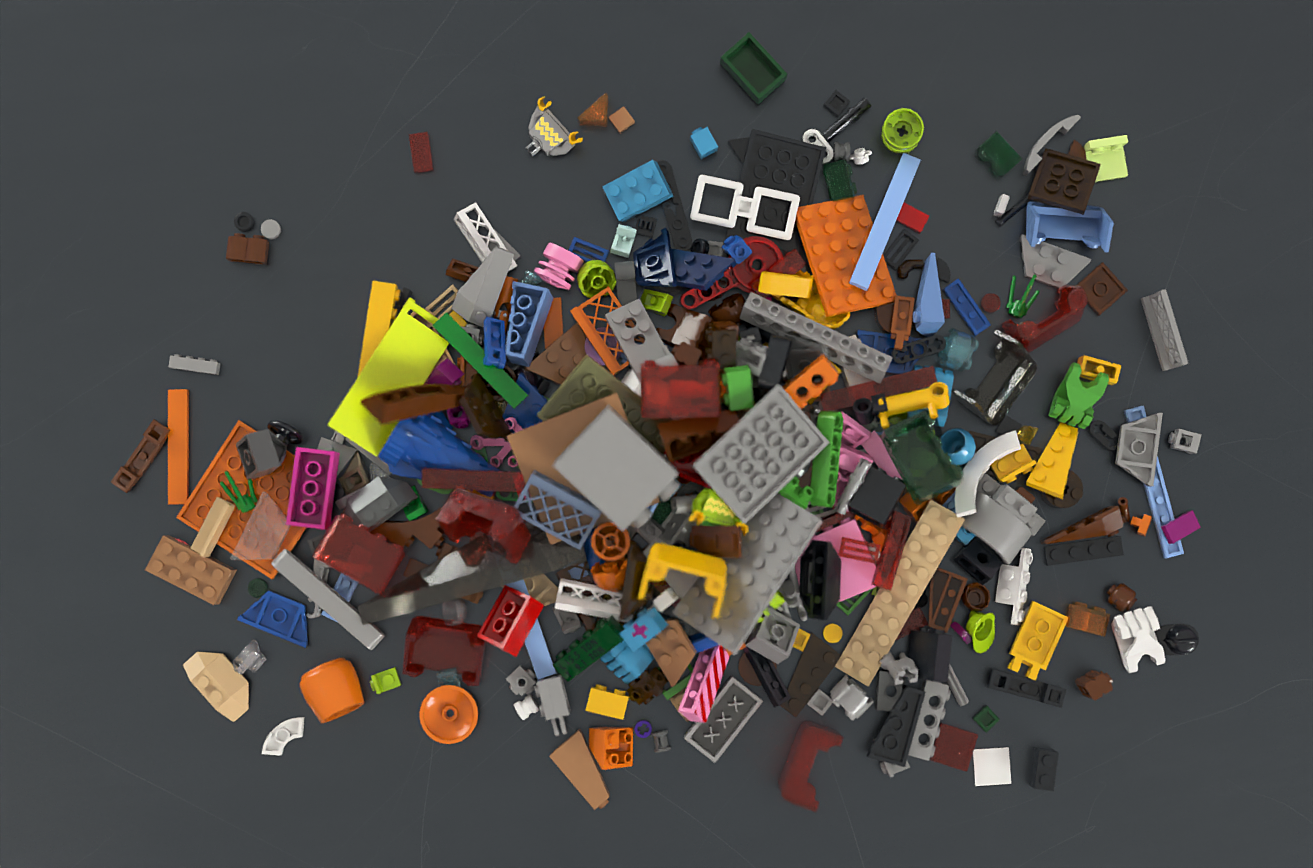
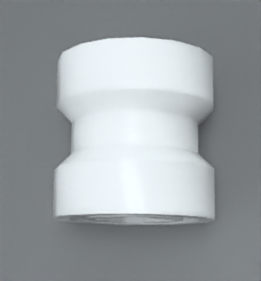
M531 694L527 695L523 701L513 704L522 720L527 719L529 714L540 710Z

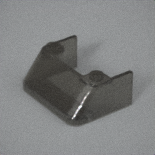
M998 330L993 332L1000 340V343L994 348V357L997 362L976 390L968 388L962 393L955 389L951 391L962 405L993 426L998 425L1037 371V363L1020 341Z

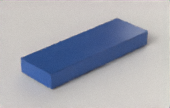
M959 278L942 289L974 336L991 326Z

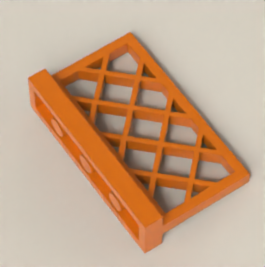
M608 286L580 306L570 310V313L610 373L615 376L630 364L627 360V362L620 366L616 357L617 352L623 353V351L618 349V341L616 349L607 347L605 344L607 336H615L608 333L609 324L606 319L597 317L599 307L610 309L609 312L612 309L615 310L622 307ZM606 293L612 298L611 306L600 304L601 297ZM588 305L597 306L595 317L586 315L583 309ZM596 320L607 322L605 333L595 329ZM628 320V323H625L626 326L635 327L632 320ZM638 336L639 339H634V341L641 342L642 344L645 342V339L641 336Z

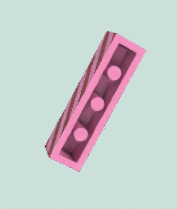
M721 645L699 653L678 710L690 721L706 723L730 657Z

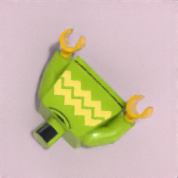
M705 488L704 491H701L692 500L690 522L696 519L697 525L703 521H708L722 526H741L743 536L748 532V526L739 520L713 489Z

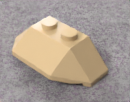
M196 652L183 664L193 685L218 712L232 722H235L249 709V682L223 653Z

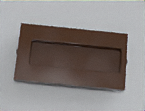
M692 526V532L689 535L690 546L696 548L698 553L718 558H742L741 526Z

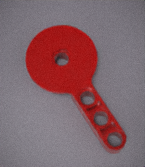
M751 236L743 239L752 250V254L740 264H736L734 268L730 266L723 272V277L728 282L727 286L721 288L718 285V280L715 281L710 287L711 293L708 297H704L701 294V290L692 288L681 295L680 305L686 309L695 308L733 287H737L747 293H762L758 291L761 272L782 274L784 272V258L781 250L773 241L765 237ZM755 259L761 262L759 270L751 267ZM687 295H691L694 299L691 306H687L684 303V298Z

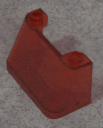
M1064 285L1059 288L1060 297L1058 301L1054 302L1058 311L1038 324L1032 321L1016 324L1010 319L1002 323L1001 325L1014 348L1023 354L1030 353L1077 324L1083 317L1088 300L1082 286Z
M704 359V362L700 363V365L660 366L655 360H646L640 364L641 417L681 418L715 417L721 415L720 363L716 362L715 359Z
M425 616L414 617L406 633L402 674L417 677L423 673L424 669L462 675L461 680L466 685L479 686L487 643L477 637L482 626Z

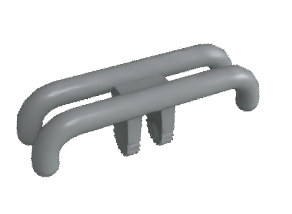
M794 565L788 574L789 580L783 581L778 589L786 600L780 607L783 608L782 614L791 620L788 607H796L800 620L806 621L807 614L799 597V583Z

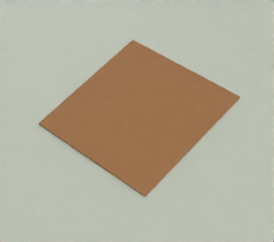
M612 394L508 435L507 439L525 483L527 484L531 474L536 470L584 496L553 464L556 458L608 404L628 422L618 394ZM531 484L528 488L531 497L540 495L539 489ZM552 495L544 497L547 507L557 505L556 497ZM658 496L648 506L659 503ZM541 498L533 500L536 510L544 508ZM562 506L564 516L575 514L572 506ZM559 507L548 510L551 520L561 518ZM545 511L538 513L541 522L548 521ZM601 512L593 528L611 520ZM586 514L579 516L582 526L590 524L593 519ZM576 517L566 519L568 529L579 527ZM563 521L552 523L555 531H565ZM580 530L571 532L570 536H575L581 532ZM546 532L551 545L562 541Z

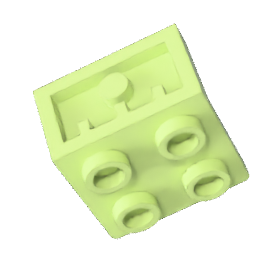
M1127 135L1091 140L1084 145L1086 160L1101 164L1095 182L1128 176L1123 146L1128 143Z

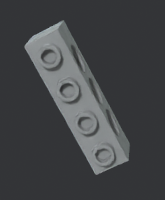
M923 680L921 690L926 693L908 755L929 761V758L933 757L935 752L934 740L939 737L941 729L938 727L939 722L945 716L946 708H944L945 700H949L951 690L949 685L945 683ZM937 696V704L930 706V697ZM932 715V722L928 725L925 724L924 717ZM923 733L927 734V741L919 743V736Z

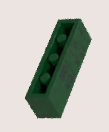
M610 616L607 620L605 618L601 619L595 625L596 628L594 630L588 629L582 635L583 638L581 640L575 639L568 646V650L562 649L555 656L556 661L553 667L567 682L623 641L619 633L625 629L613 616Z

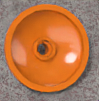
M444 685L435 688L424 698L420 707V722L423 730L431 739L443 744H454L466 739L472 733L478 721V708L474 698L468 691L455 685ZM453 710L454 715L448 716L447 711Z

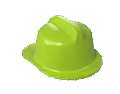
M970 612L966 631L972 637L973 648L977 653L986 652L994 641L995 616L993 613Z

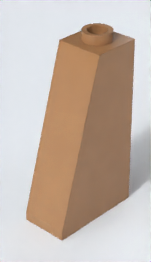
M579 729L556 748L549 757L594 810L598 807L602 809L608 804L610 793L583 732Z

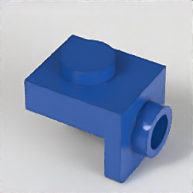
M737 235L728 237L721 247L726 254L736 260L737 264H740L752 254V250Z

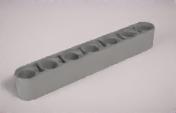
M284 548L272 561L271 564L275 569L368 649L373 650L385 637V634L289 550Z

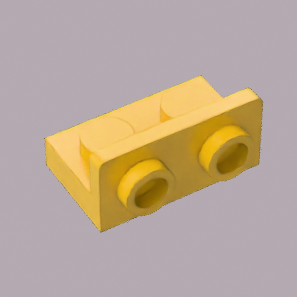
M1020 444L1021 450L1014 451L999 460L997 459L990 465L999 483L1006 482L1008 484L1017 479L1015 475L1021 472L1024 475L1032 471V466L1037 464L1035 460L1031 459L1023 444Z

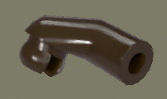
M905 260L898 267V277L906 279L912 269H923V260Z

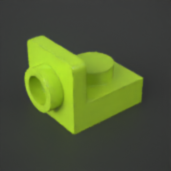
M396 667L371 676L372 680H370L371 688L377 694L402 685Z

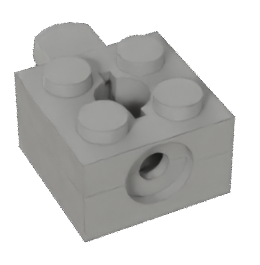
M767 606L770 615L762 614L764 620L762 622L757 621L749 634L746 646L779 664L789 657L800 624Z
M556 674L539 679L534 687L536 696L540 697L542 702L539 705L541 716H545L546 720L551 719L555 736L560 735L556 718H559L562 733L567 734L564 716L569 715L571 709L562 675Z

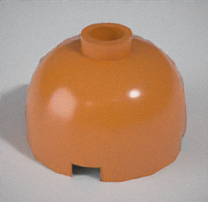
M613 522L599 525L591 537L593 552L605 561H615L622 558L630 547L628 531L626 529L622 531Z
M623 556L618 560L606 561L601 565L599 561L595 563L591 568V574L596 585L606 591H620L624 587L628 559L626 560Z

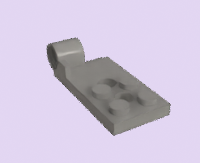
M640 299L605 314V319L639 383L657 374L660 379H663L679 371L674 356L669 352L667 346L663 344ZM628 320H633L636 326L628 328L625 323ZM638 336L645 339V342L641 345L634 342V339Z

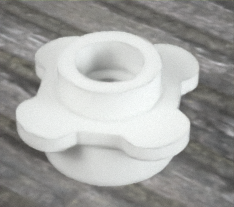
M858 148L854 150V154L850 155V159H854L855 164H864L869 161L868 155H871L872 151Z

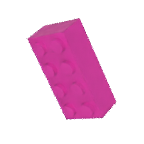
M296 447L286 525L330 530L340 453Z

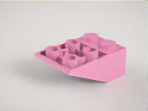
M841 443L836 498L833 506H836L850 480L849 476L856 469L860 458L873 463V459L869 454Z

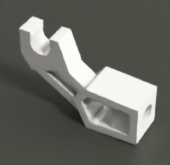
M670 587L653 601L654 604L647 610L649 611L655 607L657 611L660 610L662 612L679 597Z

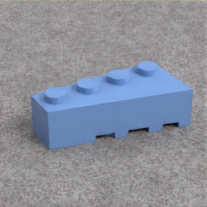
M513 281L506 356L513 364L530 367L553 301V296L548 288Z

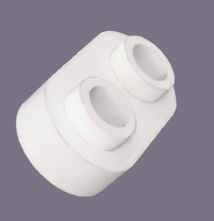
M815 129L807 130L803 135V142L810 143L808 139L815 137L816 141L811 144L826 147L825 152L828 155L823 159L822 164L829 163L834 154L832 147L819 131Z

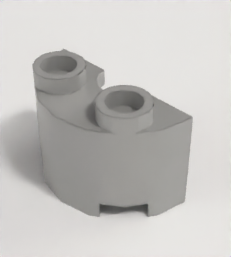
M741 338V341H736V366L747 365L750 368L751 374L760 377L768 347L754 345L752 340Z

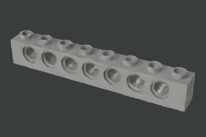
M753 292L750 293L740 315V319L772 334L779 335V333L783 332L819 343L822 346L823 354L830 361L879 384L893 358Z

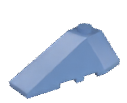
M931 253L924 261L912 317L916 330L926 338L933 336L945 323L935 253Z

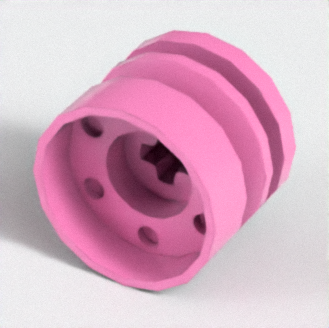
M548 243L543 255L549 262L539 261L538 264L544 270L536 267L534 273L544 282L556 288L569 291L571 285L565 280L570 282L575 280L569 274V271L578 273L584 260L558 245Z

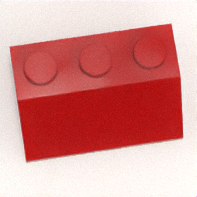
M504 585L477 637L517 657L544 605L531 596Z

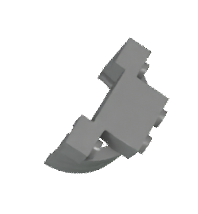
M985 473L976 489L975 506L977 513L962 516L965 518V521L961 527L985 542L1002 558V563L1009 565L1028 539L1036 535L1045 523V520L1035 513L1037 508L1010 486L1000 485Z

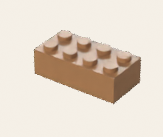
M163 535L145 571L212 605L220 604L237 569L211 556L201 557L200 553L190 549L191 546L176 540V538L170 535Z

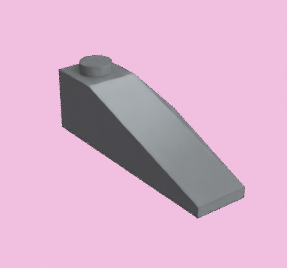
M496 246L480 267L469 277L468 281L458 290L451 309L468 322L484 327L485 318L491 317L514 253Z

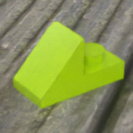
M644 289L640 301L645 310L666 316L673 296Z

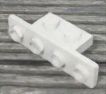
M1027 548L1021 549L1019 567L1002 564L999 571L995 602L1013 605L1012 625H1021L1025 617L1023 606L1027 600L1026 585L1030 580L1028 570L1033 560L1031 549Z

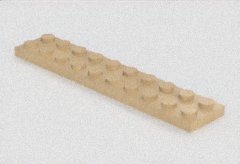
M930 500L835 665L836 668L869 687L880 668L879 661L884 655L888 654L965 518H957L956 513Z

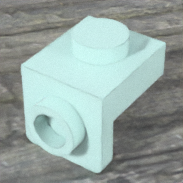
M619 224L610 253L629 258L637 230L630 226Z

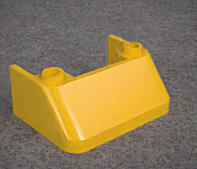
M663 543L654 544L649 550L637 599L642 600L644 598L648 579L654 581L662 580L666 576L669 567L707 577L705 590L709 595L715 597L710 619H717L726 586V563L720 558Z

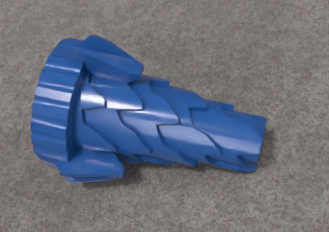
M442 411L400 420L378 456L380 460L388 464L389 471L395 475L422 480L425 475L424 471L436 478L440 476L454 485H461L470 491L476 490L488 497H491L505 474L486 462L477 452L470 449V444L455 436L456 432L452 430V425Z

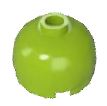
M590 260L579 269L577 283L582 294L587 298H592L608 286L613 291L616 285V278L613 269L606 262Z

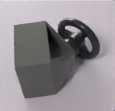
M270 421L267 424L268 429L246 434L236 443V447L247 480L269 475L281 466L286 456L288 443L301 444L303 442L302 434L289 424L280 421Z

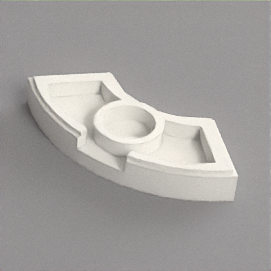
M304 717L291 718L276 726L267 736L263 744L262 754L282 755L284 747L290 740L303 737Z

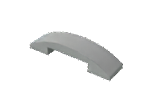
M1079 115L1060 121L1037 141L1025 161L1023 168L1025 176L1041 161L1042 158L1037 154L1038 151L1057 131L1065 135L1081 118Z

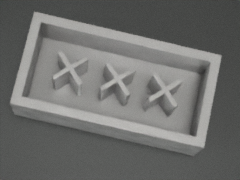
M731 675L716 694L706 723L694 722L684 735V739L716 763L763 700Z

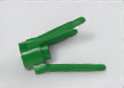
M1036 275L1032 276L1021 301L1015 299V302H1013L1016 276L1012 277L1009 301L1006 306L1009 309L1008 314L1022 319L1023 315L1026 316L1028 309L1040 293L1037 290L1026 305L1025 301L1037 277Z
M225 471L224 473L238 498L236 499L224 482H220V485L235 503L238 511L241 510L243 514L256 508L255 502L258 500L255 496L252 479L248 480L251 497L248 494L242 496L229 472Z

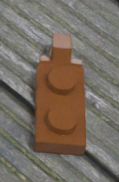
M895 295L890 331L891 339H895L894 350L902 351L903 342L909 339L915 300L913 297Z

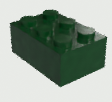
M750 32L720 58V64L757 105L787 78V73Z

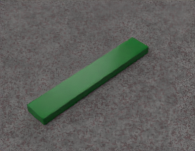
M447 312L432 325L513 409L528 397L503 369L496 368L495 365L487 366L483 364L484 350Z

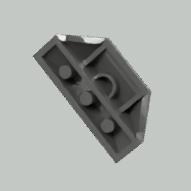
M378 476L346 499L343 528L352 541L356 543L417 499L418 496L407 481Z

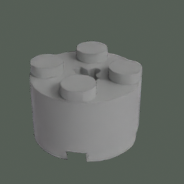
M845 675L830 691V700L837 707L841 705L845 710V714L851 720L859 719L874 703L871 697L865 696L867 692L852 678L849 680L848 675Z

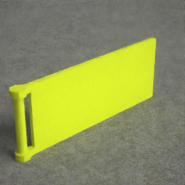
M411 297L405 302L402 310L328 423L329 427L375 456L379 455L399 421L381 425L361 404V400L376 393L408 386L423 385L449 345L446 339L407 314L411 309L432 324L439 320L417 305Z

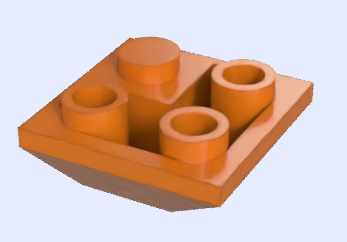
M633 727L589 728V749L601 769L633 766Z

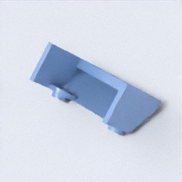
M1037 201L1027 203L1026 239L1031 247H1035V244H1041L1046 238L1081 240L1089 248L1101 246L1104 252H1109L1114 222L1102 207L1087 205L1085 213L1082 215Z

